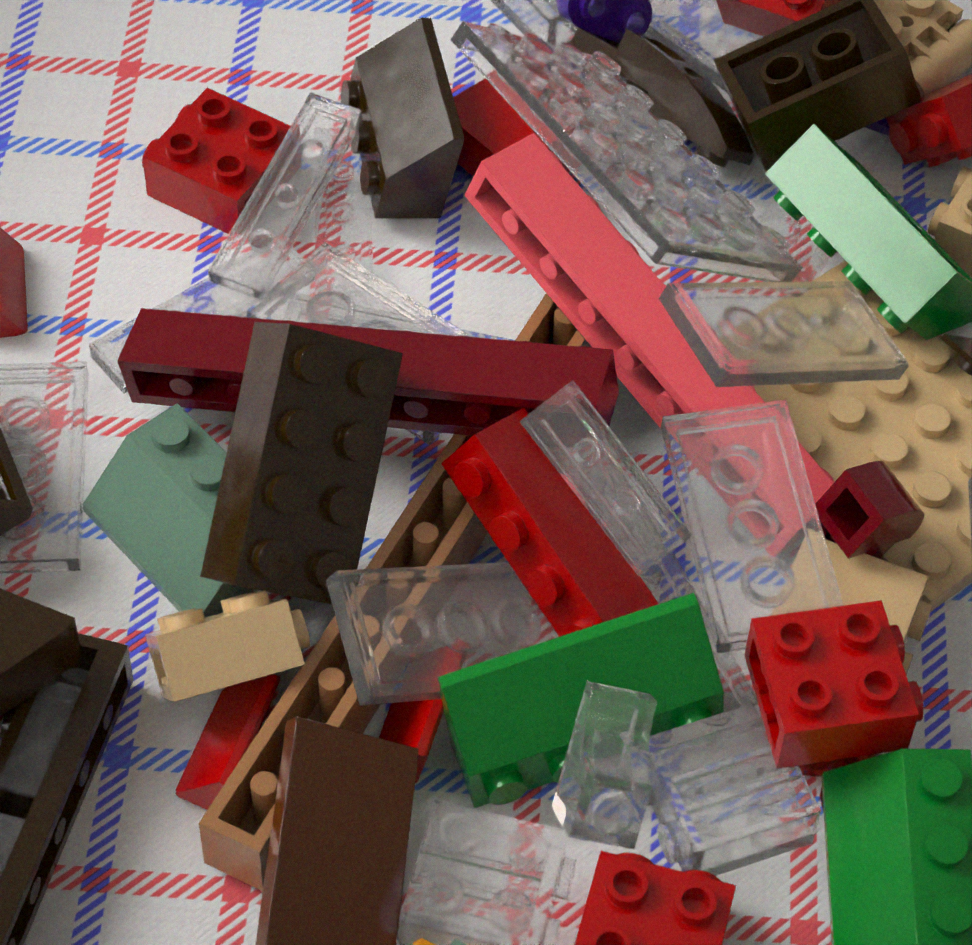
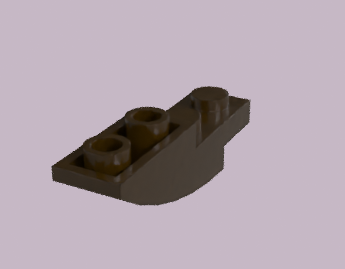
M577 28L569 48L587 57L584 66L589 70L609 79H614L616 74L627 79L623 88L645 99L639 112L658 122L654 129L657 133L681 144H684L686 139H689L699 145L695 152L696 155L721 167H726L729 160L747 165L751 164L755 154L745 130L731 106L716 86L678 51L655 37L626 29L621 42L618 43Z

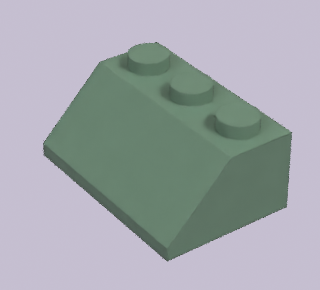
M177 403L126 436L84 501L83 510L179 612L193 608H202L204 618L223 613L221 600L253 592L255 589L200 577L227 452Z

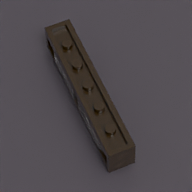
M78 633L82 655L77 663L4 715L0 732L2 741L0 745V945H24L134 681L128 645Z

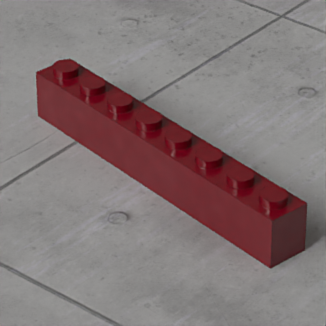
M141 308L117 360L130 399L134 403L174 406L178 403L181 407L235 412L254 323L293 324L403 353L388 422L389 428L473 436L514 412L525 408L548 443L592 448L604 447L619 394L613 349L373 329L348 325L316 324L290 320L259 319L233 315L202 314L176 310Z

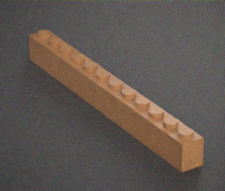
M547 293L515 340L591 347ZM453 434L305 660V665L301 666L199 822V830L205 864L263 891L286 722L297 716L363 734L488 534L487 530L441 464L472 436Z

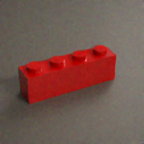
M525 408L474 434L441 463L559 637L659 604Z

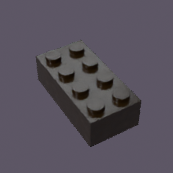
M254 323L200 577L260 591L267 590V592L332 605L341 606L355 583L403 353L293 324Z

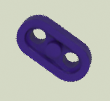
M557 0V9L565 20L578 28L618 43L621 42L626 29L645 34L652 20V6L649 0Z

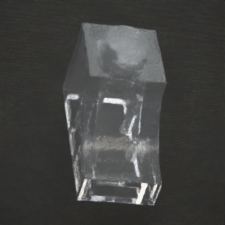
M590 681L586 682L552 803V809L570 838L635 849L653 786L649 781L648 752L657 701L650 693Z

